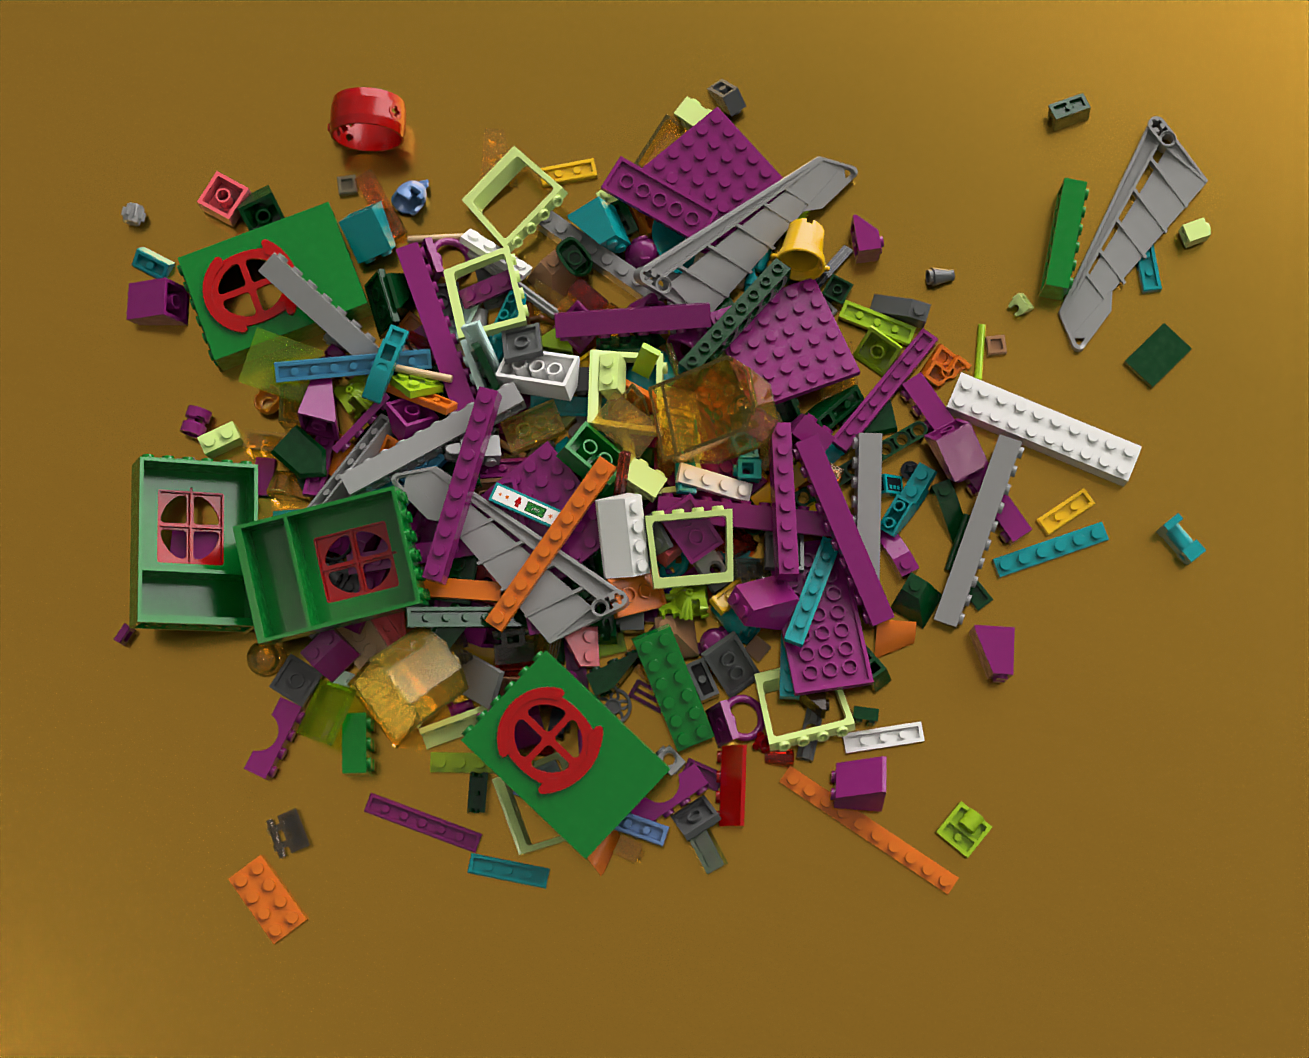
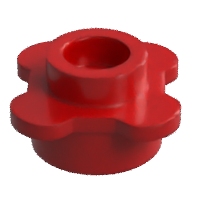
M763 731L757 733V738L752 745L754 750L759 749L761 753H766L770 750L767 735Z

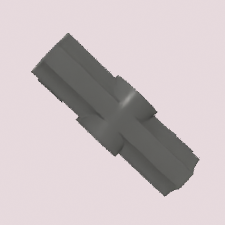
M808 707L802 730H805L808 726H821L822 718L818 717ZM818 740L810 741L804 747L798 746L796 758L813 762Z

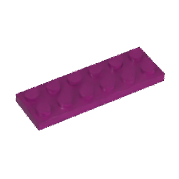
M620 156L601 186V190L685 238H689L714 222L718 216L717 210Z

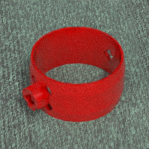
M355 87L342 90L333 97L330 109V123L328 124L327 131H329L331 138L336 143L353 150L382 152L395 149L403 143L406 132L405 102L398 95L377 88ZM347 135L350 136V138H351L350 141L347 140V138H346Z

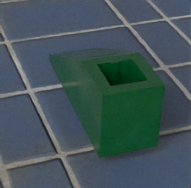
M636 650L627 652L625 654L626 657L619 660L614 658L608 661V665L600 668V666L589 670L586 676L594 695L598 699L615 692L640 661Z

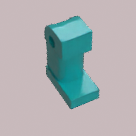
M1177 513L1156 532L1174 550L1177 557L1183 563L1189 565L1204 553L1206 549L1197 539L1193 541L1179 525L1183 518Z

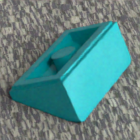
M146 247L137 248L132 262V266L157 279L167 278L175 265V262Z

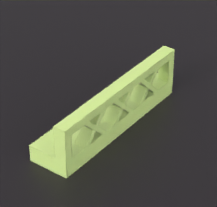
M480 706L419 728L426 749L428 750L464 737L462 732L469 725L472 724L474 726L478 722L476 720L478 717L477 713L490 709Z

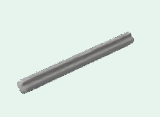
M469 250L467 253L470 259L480 257V255L472 250ZM493 263L483 267L493 276L504 271ZM517 282L519 288L523 287L526 300L554 319V313H559L558 309L523 283Z

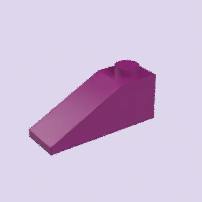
M880 530V546L899 581L909 577L911 572L916 573L919 566L899 534L893 537Z

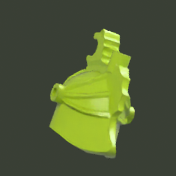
M369 374L367 376H355L349 381L348 385L337 386L334 390L337 400H340L347 413L350 415L354 412L355 416L353 418L355 420L362 416V412L365 409L368 410L375 403L362 398Z
M707 585L672 588L669 594H665L668 604L662 605L659 608V615L662 616V620L665 619L666 614H672L673 619L679 616V619L692 621L695 616L700 615L701 619L709 617V613H707V610H709L707 604Z

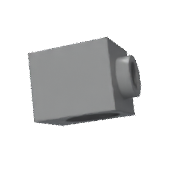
M670 745L668 747L662 746L656 752L662 760L666 755H672L675 758V762L672 765H668L670 770L667 773L671 778L686 764L685 760Z

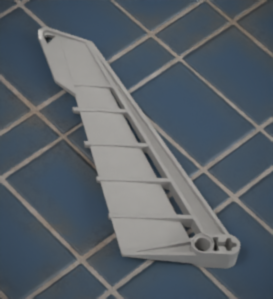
M1159 116L1149 119L1145 131L1073 280L1072 288L1069 289V293L1066 295L1058 312L1071 347L1076 352H1081L1111 313L1112 291L1120 282L1123 286L1126 284L1125 276L1141 258L1144 260L1147 258L1145 253L1163 233L1166 234L1168 232L1167 228L1184 208L1188 207L1191 200L1208 182V179L1177 140L1175 133L1163 118ZM1162 140H1168L1171 144H1165ZM1157 150L1164 153L1158 164L1153 159ZM1149 165L1153 172L1139 193L1136 186ZM1131 195H1133L1136 200L1121 222L1119 217ZM1116 224L1118 229L1103 252L1102 248ZM1100 255L1098 262L1089 274V271L1092 265L1094 264L1097 256ZM1075 339H1084L1080 345L1075 341Z
M817 156L643 267L637 268L633 274L634 280L673 304L710 303V313L714 312L724 299L730 296L729 294L748 273L751 274L753 272L751 269L769 249L774 250L776 248L773 245L787 231L790 222L796 220L804 211L822 209L858 175V170L854 166ZM845 170L850 172L847 178H845ZM784 190V192H783L782 194H780V195H779L777 198H775L772 202H770L769 204H767L768 201H770L772 198H774L776 195H778L779 193H781V192ZM761 206L764 207L752 218L746 221L743 225L739 224L742 220L751 215ZM733 227L737 228L715 247L711 245L712 242ZM704 248L710 250L689 268L682 266V264ZM676 269L682 271V273L672 281L670 280V278L667 277ZM660 280L663 282L664 285L662 290L658 288V282Z
M437 466L394 474L391 478L393 485L406 492L408 500L428 520L439 522L452 476ZM406 478L404 487L399 483V479ZM476 492L473 493L460 538L478 558L479 561L476 563L479 566L483 564L502 587L500 590L504 592L530 556L521 546L526 544L534 550L542 537ZM473 503L474 505H476L479 509H481L483 512H485V513H486L488 516H490L491 518H489V519L486 518L482 513H480V512H479L476 508H474L471 504ZM496 521L520 539V541L515 542L492 522ZM560 550L527 596L520 609L525 614L524 616L533 623L551 644L624 610L629 604V598L624 591L619 590ZM556 567L580 587L572 590L549 570ZM587 591L596 600L589 605L578 594ZM617 596L623 598L621 604L615 602L617 601ZM608 600H609L611 603H613V604H611V605H612L614 608L611 609L610 605H609L608 602H607ZM599 604L606 605V611L602 614L596 613V607Z

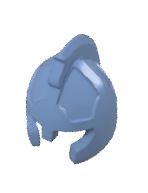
M411 180L400 185L391 198L394 208L402 214L416 215L426 202V188L429 187V180Z

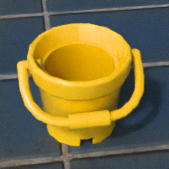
M801 218L790 222L782 248L777 254L773 253L770 256L772 260L777 258L791 268V280L803 281L809 278L815 280L823 272L830 270V267L826 266L823 254L824 229L817 221L813 220V223H807V219Z

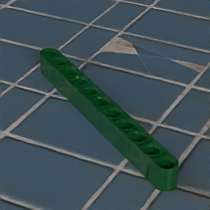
M916 421L883 440L882 448H888L890 454H882V464L920 443L927 433L926 424ZM918 428L923 434L915 435L913 429ZM903 438L906 441V444H898L897 439ZM852 459L833 470L834 475L841 480L839 483L840 489L850 484L852 476H855V474H850L847 470L848 467H852ZM807 486L795 492L796 509H798V506L810 507L817 503L815 497L810 495ZM805 496L808 502L800 503L798 497ZM744 529V533L749 539H756L765 533V531L759 530L751 533L748 529Z

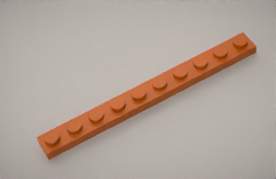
M599 456L485 619L487 623L500 632L504 631L617 469L616 466Z
M789 766L779 781L780 784L946 895L950 893L959 877L860 811L834 808V800H830V792L792 766Z

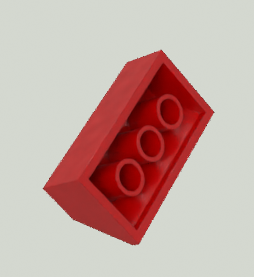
M747 745L722 746L721 751H717V763H720V771H716V783H720V789L716 791L715 803H719V811L717 813L721 817V820L717 822L718 828L742 829L744 827Z

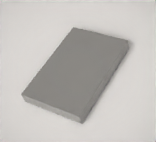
M459 649L449 686L487 709H491L490 703L498 696L505 672L472 653Z

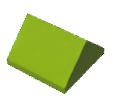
M871 325L853 353V356L883 377L898 359L903 347Z
M555 328L542 336L543 351L574 356L570 343L556 338Z

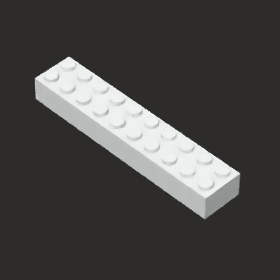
M962 372L946 406L950 414L956 418L970 422L997 435L1001 434L1022 441V445L1123 487L1129 481L1142 446Z

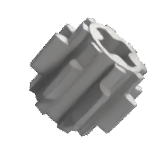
M132 202L127 203L126 207L123 206L121 212L123 222L128 225L140 226V223L144 222L146 216L143 206Z

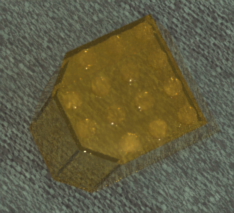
M730 355L723 356L648 387L661 458L664 463L719 464L767 446L778 423L771 384L750 367Z
M414 628L371 657L347 684L394 747L445 710L469 689L458 657L452 655L445 640L440 639L437 634L427 628Z

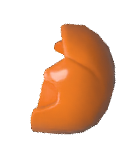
M271 384L269 388L262 387L259 393L255 395L253 403L257 411L269 415L281 408L283 398L279 388Z

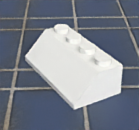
M543 351L544 356L506 364L503 358L495 374L500 387L506 383L514 382L518 391L522 394L571 401L578 386L580 358L579 356Z
M625 493L595 500L604 578L635 577L650 573L642 495Z

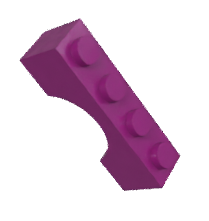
M280 697L272 713L278 724V737L269 748L253 751L244 769L268 781L270 777L273 778L275 776L279 760H282L286 755L288 742H292L296 735V726L298 723L301 724L305 717V709Z
M694 763L678 774L679 788L673 798L666 802L657 803L644 797L631 813L657 822V819L660 817L667 818L675 812L673 809L679 804L681 807L691 801L690 797L694 794L699 796L708 790L706 786L709 785V782L697 764Z

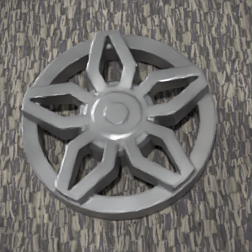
M617 688V698H612L614 694L612 692L609 696L610 699L601 697L599 700L607 701L605 706L615 715L619 713L621 721L624 722L631 713L632 704L628 694ZM619 693L623 694L627 700L621 699L619 701ZM621 703H628V705L621 707ZM628 708L627 714L623 717V712L621 710H625Z

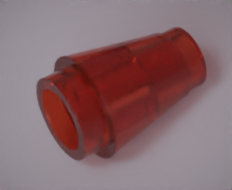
M779 749L765 752V763L786 767L794 765V749L783 752L779 751Z

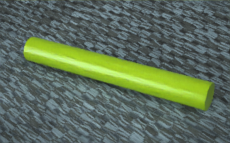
M978 324L974 378L982 380L985 324Z

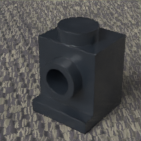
M552 708L548 731H551L565 716L564 710ZM571 721L556 735V739H563L565 732H569Z

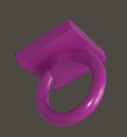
M432 237L424 238L420 247H424L427 258H424L425 264H430L433 275H430L432 282L436 281L437 283L440 277L445 278L442 258L437 252L440 247L445 245L457 247L463 253L465 262L472 260L467 255L469 248L454 238H442L434 243Z
M735 695L728 700L718 702L706 710L718 748L726 746L735 740L751 741L757 738V733L763 731L765 727L760 703L748 695ZM736 703H747L756 711L758 722L752 732H738L736 719L730 710Z

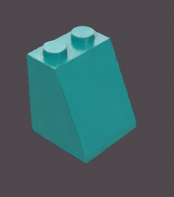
M599 196L567 215L570 221L598 244L615 254L625 251L626 247L631 245L615 206Z
M381 201L353 212L339 221L358 264L362 262L368 264L376 260L375 257L380 254L382 257L392 253V249L396 246Z

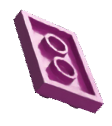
M689 493L664 510V514H672V510L684 509V513L692 512V508L700 506L692 494ZM708 518L662 522L691 565L724 543Z

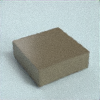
M356 175L337 177L340 197L358 194Z

